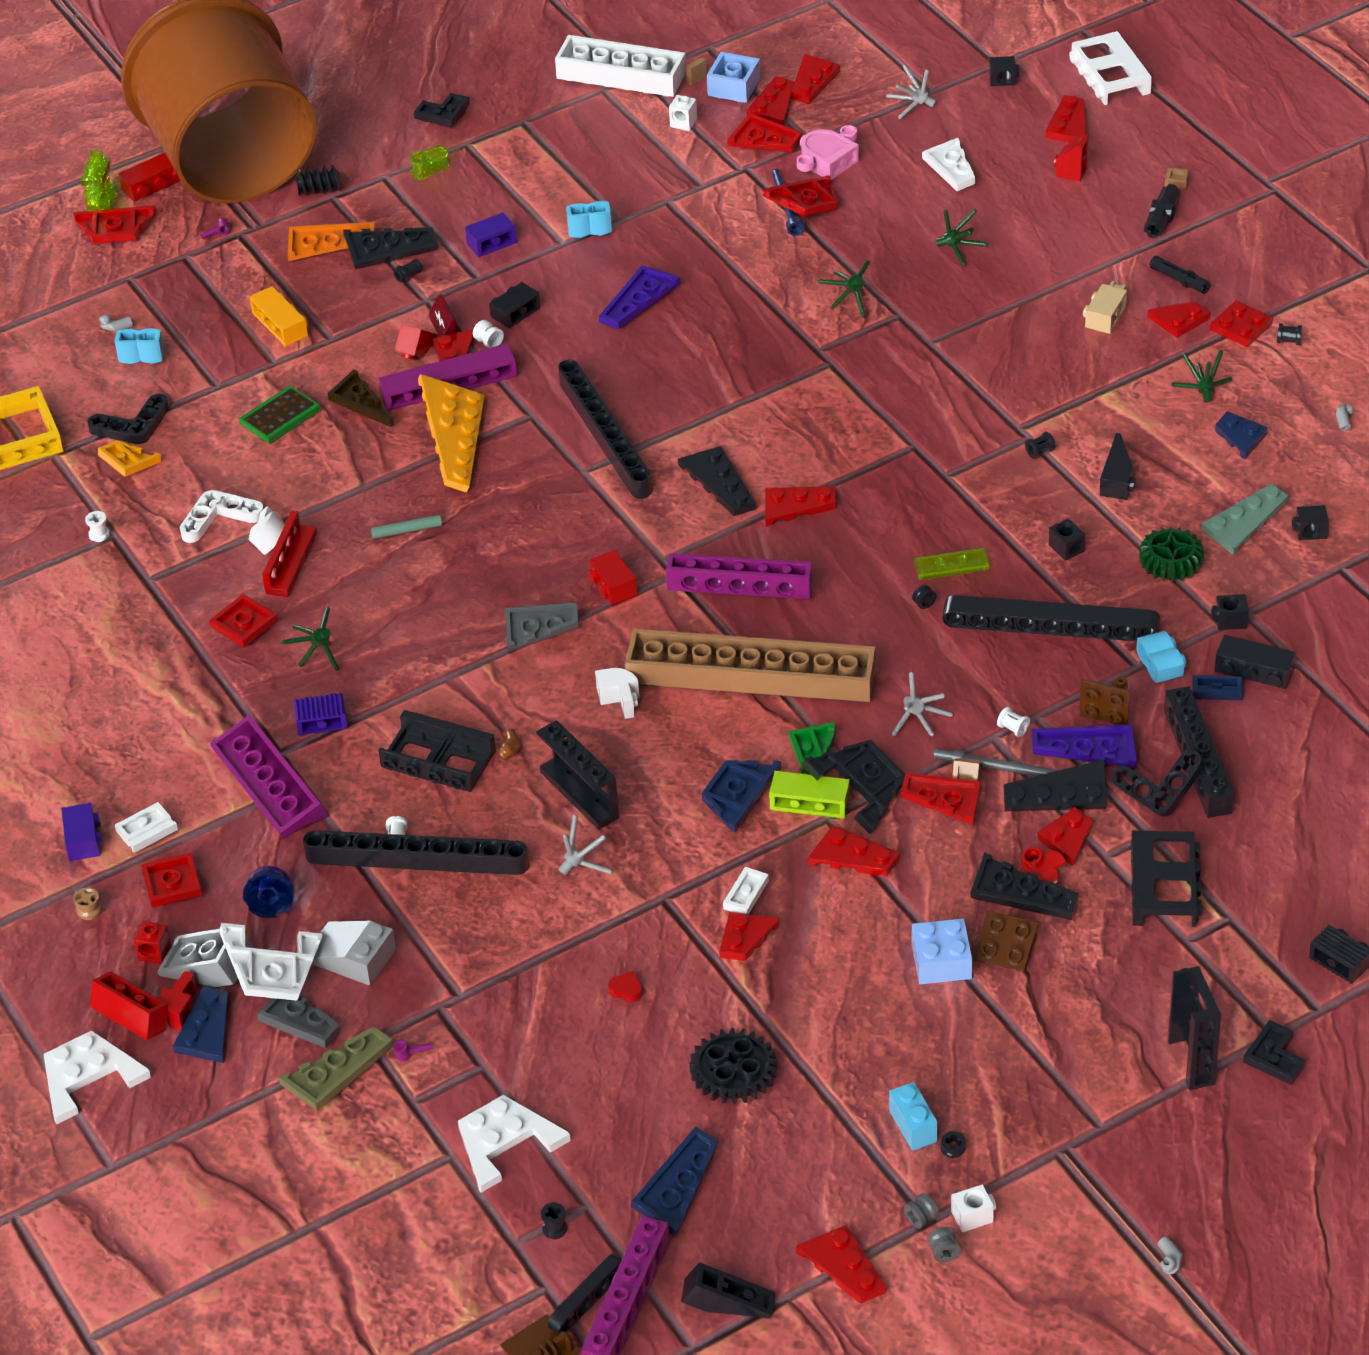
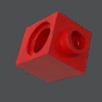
M142 921L134 938L138 961L162 964L171 947L166 924Z

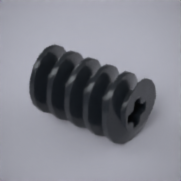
M331 165L330 171L327 170L326 166H323L322 172H319L317 167H314L313 173L310 172L309 168H306L305 174L300 169L297 170L296 180L299 196L301 190H303L305 195H308L309 189L312 190L313 194L317 193L318 188H320L322 193H325L327 186L330 192H333L334 186H337L338 190L341 191L339 172L334 165Z

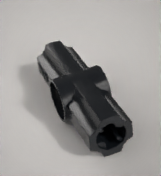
M1168 184L1163 187L1157 200L1153 199L1151 203L1149 217L1144 225V232L1151 238H1157V236L1162 235L1167 223L1173 221L1176 205L1181 196V190L1174 184Z

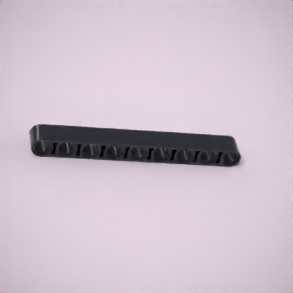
M569 359L560 362L558 371L561 388L631 495L637 499L647 498L652 492L650 471L579 364Z
M951 595L945 599L942 616L943 623L953 628L1137 641L1138 637L1158 633L1160 627V615L1154 610Z
M322 830L309 831L303 837L305 856L311 864L521 875L529 869L527 846L521 841Z

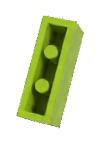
M775 771L769 792L770 810L845 819L850 798V779L823 776L817 781L812 775Z

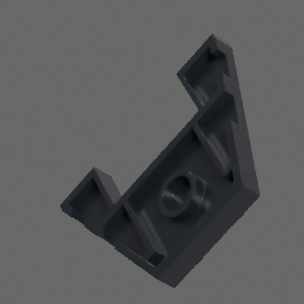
M872 740L846 746L843 750L837 752H825L816 758L811 756L802 763V766L817 781L834 768L845 779H850V784L870 803L854 817L869 834L875 829L905 777V773Z

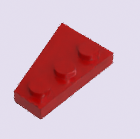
M804 53L791 91V99L810 104L840 72V65Z
M775 76L749 106L747 115L751 113L785 125V117L791 102V91L794 81Z
M1064 95L1045 131V138L1071 143L1086 134L1084 99Z
M835 486L765 488L766 526L774 525V521L785 519V521L794 520V516L804 513L810 516L836 509Z
M905 773L902 798L973 825L981 781Z
M833 825L808 856L807 865L817 866V863L830 865L832 869L840 870L842 866L855 868L856 872L888 876L899 862L900 853Z
M847 1225L796 1246V1253L803 1258L807 1257L814 1263L816 1269L821 1273H827L836 1281L837 1286L860 1304L886 1293V1286Z

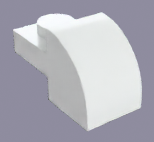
M267 506L261 511L258 523L251 528L249 540L264 555L275 547L283 530L284 521L279 513L272 511Z

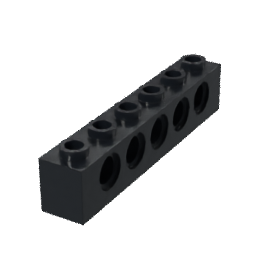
M1190 687L1165 690L1164 713L1181 754L1187 750H1195L1205 760V766L1193 784L1207 818L1232 814L1234 792ZM1189 759L1187 763L1195 766L1197 762Z

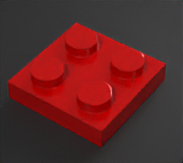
M1235 300L1210 323V330L1248 347L1273 324V317Z
M242 594L212 617L209 622L210 627L240 646L245 647L278 622L276 613Z
M191 853L141 864L152 908L202 896Z

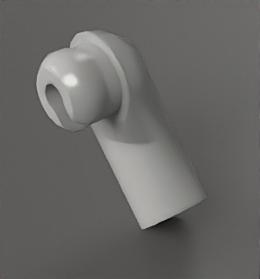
M109 314L99 317L100 326L105 330L117 332L118 330L133 327L130 317L111 321Z
M1340 404L1337 407L1336 419L1341 431H1347L1351 428L1348 417L1353 414L1351 404Z
M1165 1236L1157 1244L1165 1254V1258L1163 1261L1161 1260L1160 1265L1166 1274L1171 1275L1179 1271L1183 1254L1172 1240Z

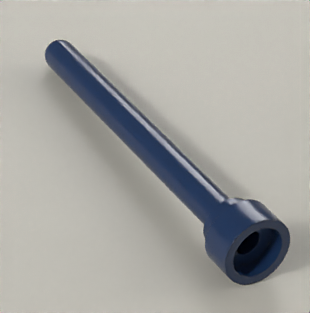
M773 169L772 176L776 186L784 185L780 171ZM784 207L788 218L786 222L788 233L792 236L802 234L805 228L802 219L797 217L794 211Z

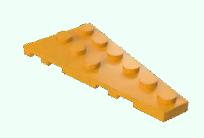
M420 374L418 383L419 386H422V399L426 402V414L432 438H435L436 441L435 450L436 454H439L440 469L444 485L467 493L470 486L485 395Z

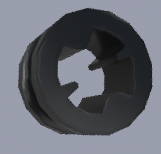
M922 585L914 591L912 600L919 608L927 609L935 602L936 593L928 585Z
M949 1131L942 1136L940 1148L943 1155L949 1158H958L964 1153L966 1139L961 1133ZM950 1142H956V1148H950Z

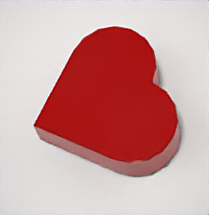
M634 971L613 977L608 983L609 993L613 997H623L626 1001L633 1002L639 1000L642 996V987Z

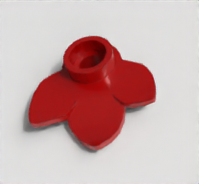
M1029 847L1022 854V868L1019 871L1023 873L1028 871L1035 874L1036 878L1043 882L1051 881L1058 884L1059 875L1056 868L1064 865L1066 860L1057 851L1044 852L1037 847Z

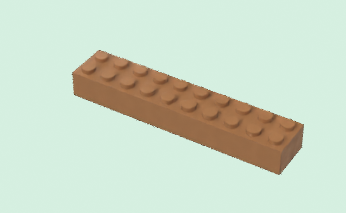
M633 629L625 668L636 676L639 685L870 702L876 668V655L874 646Z

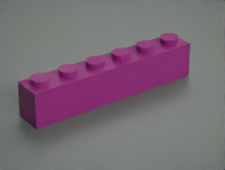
M503 344L379 377V386L383 401L388 411L424 402L422 399V386H419L418 383L420 374L469 390L517 377L516 363L508 345Z

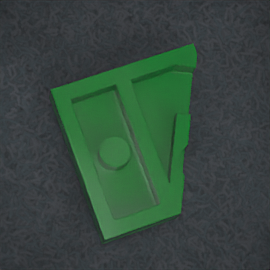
M835 722L788 731V739L801 773L808 772L802 766L806 758L811 756L816 758L831 750L835 735Z

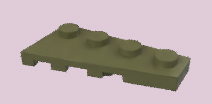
M373 1026L345 1041V1046L337 1050L330 1049L322 1054V1058L311 1064L306 1062L298 1066V1071L290 1075L287 1073L278 1077L279 1083L318 1111L393 1047V1040Z

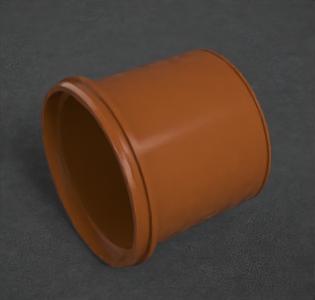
M177 0L151 16L130 41L121 68V84L124 99L132 114L143 125L152 130L180 180L193 194L202 199L217 203L245 202L264 196L279 188L292 178L305 163L316 138V117L313 108L283 57L282 41L277 27L268 14L249 0ZM251 87L241 98L228 107L195 119L204 108L218 98L238 89Z

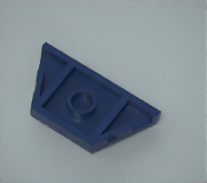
M726 760L702 792V801L731 831L736 832L771 784L774 772L781 770V762L773 760V765H758V760H747L745 762Z

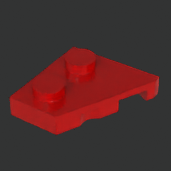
M1196 302L1149 309L1148 318L1178 338L1210 319V312Z
M473 329L432 338V345L438 360L443 361L469 354L471 342L474 341Z
M729 912L719 950L720 958L746 961L753 954L754 949L760 947L766 941L765 936L772 929L775 931L778 929L779 918Z

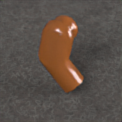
M507 729L503 732L505 742L498 749V755L503 760H507L510 756L513 757L521 749L520 741L514 729Z

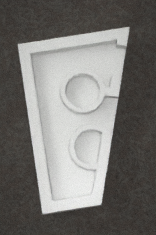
M958 138L922 152V159L956 191L975 184V176L969 162L965 159V153L960 147Z

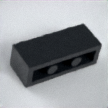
M1224 635L1216 653L1214 672L1242 677L1243 679L1286 689L1294 671L1296 652Z

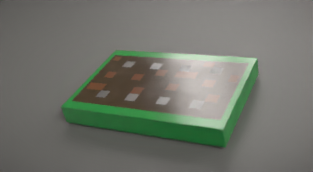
M289 385L240 417L239 422L240 425L271 444L320 412V405Z

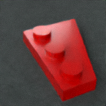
M749 113L727 139L728 146L793 152L800 143L803 134L800 131Z

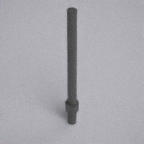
M935 748L933 756L936 759L953 761V764L955 758L980 761V767L1030 776H1039L1059 771L966 754V751L957 749L955 751Z

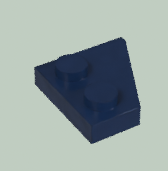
M1228 411L1215 426V431L1222 438H1225L1231 447L1235 446L1240 451V457L1246 459L1267 435L1268 427Z

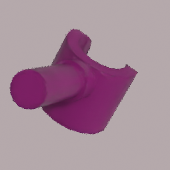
M221 218L217 222V227L200 235L202 239L217 233L227 235L230 231V225H227L228 221L226 218Z
M403 1040L393 1043L396 1058L400 1061L408 1060L410 1055L415 1052L432 1050L431 1043L408 1046Z

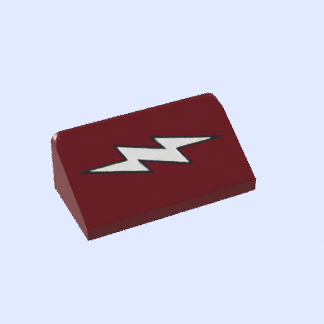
M440 294L429 312V318L439 337L457 333L456 320L444 296Z

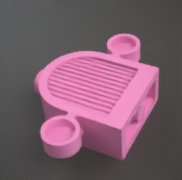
M846 125L840 129V134L832 130L820 129L804 135L800 140L801 155L797 157V169L803 172L811 170L822 177L829 175L831 180L859 162V144L853 142L857 139V128L852 125Z

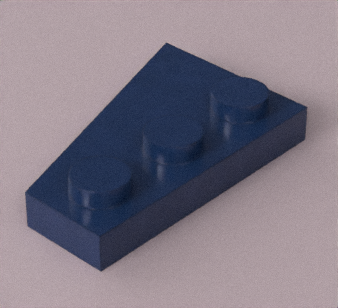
M203 986L173 1044L175 1053L220 1063L224 1062L225 1028L229 1005L228 991Z

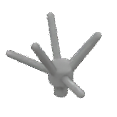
M903 65V69L914 86L910 84V89L897 84L896 88L910 95L886 94V97L913 100L914 102L898 116V119H902L917 104L922 105L925 103L933 107L936 100L929 97L928 92L925 91L929 70H925L922 87H920L908 67Z
M910 672V696H906L903 700L906 712L893 730L892 736L897 735L911 713L917 715L928 734L934 736V732L922 715L923 710L952 717L953 713L925 705L927 702L945 698V694L920 699L916 696L914 673Z
M574 814L570 838H568L567 834H563L567 850L563 858L566 860L558 870L567 875L573 866L577 868L579 865L611 874L613 872L612 869L583 860L586 854L606 840L605 835L599 837L581 852L574 848L578 818Z

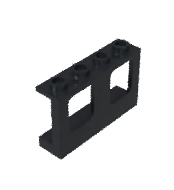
M404 710L400 715L401 729L389 748H379L378 750L382 768L468 792L473 790L496 752L494 734ZM406 744H414L431 749L426 760L401 753ZM452 756L476 762L471 772L445 766Z
M557 720L537 730L536 734L552 749L553 759L540 765V773L598 830L619 819L616 777ZM606 785H607V794L601 789L602 787H604V786H606Z
M1132 830V926H1143L1144 915L1191 916L1192 927H1196V917L1202 915V901H1197V897H1201V881H1196V877H1200V862H1195V858H1199L1200 845L1199 842H1195L1194 832ZM1156 841L1187 842L1189 844V861L1157 862L1153 858V843ZM1156 880L1190 882L1191 900L1187 902L1157 901L1154 898V882Z
M1199 966L1174 971L1172 977L1168 1043L1173 1044L1186 1041L1188 1045L1186 1085L1189 1090L1215 1085L1221 1013ZM1199 992L1207 1008L1206 1010L1203 1009L1200 1003Z

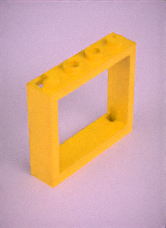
M39 386L0 397V419L38 409L48 431L0 445V470L63 452L60 434Z

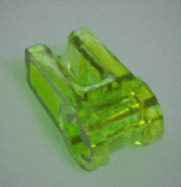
M443 145L412 153L410 155V163L412 164L411 176L414 179L422 180L449 168V162L446 159L448 150Z

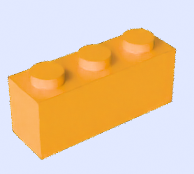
M273 286L249 296L252 314L285 347L308 337V321L303 314L301 315L292 303L290 304L284 295Z

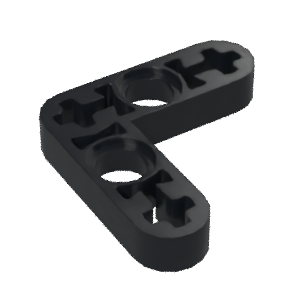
M164 394L150 396L134 420L94 414L87 420L89 432L95 436L143 444L150 439L168 412V400ZM147 417H153L151 420H144ZM123 427L122 430H118V431H115V430H114L115 428Z
M1195 750L1184 751L1159 787L1127 766H1119L1113 770L1111 780L1121 791L1157 815L1165 817L1176 809L1205 766V760ZM1189 759L1195 760L1197 763L1195 766L1189 765V763L1187 762ZM1183 769L1185 772H1188V777L1180 770ZM1120 776H1127L1133 781L1132 786L1122 781ZM1176 777H1182L1183 785L1179 789H1172V781ZM1148 785V794L1144 797H1138L1137 791L1139 787ZM1166 790L1170 791L1174 795V797L1172 798L1170 795H1168L1166 793ZM1160 800L1167 803L1165 808L1158 805Z

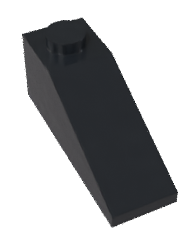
M1116 433L1100 478L1099 496L1127 500L1130 491L1134 492L1136 478L1133 477V466L1120 433Z
M699 1262L684 1278L681 1302L705 1312L771 1318L775 1292Z

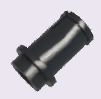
M414 259L404 266H397L396 270H394V276L397 281L406 282L409 277L422 272L423 268L420 261Z

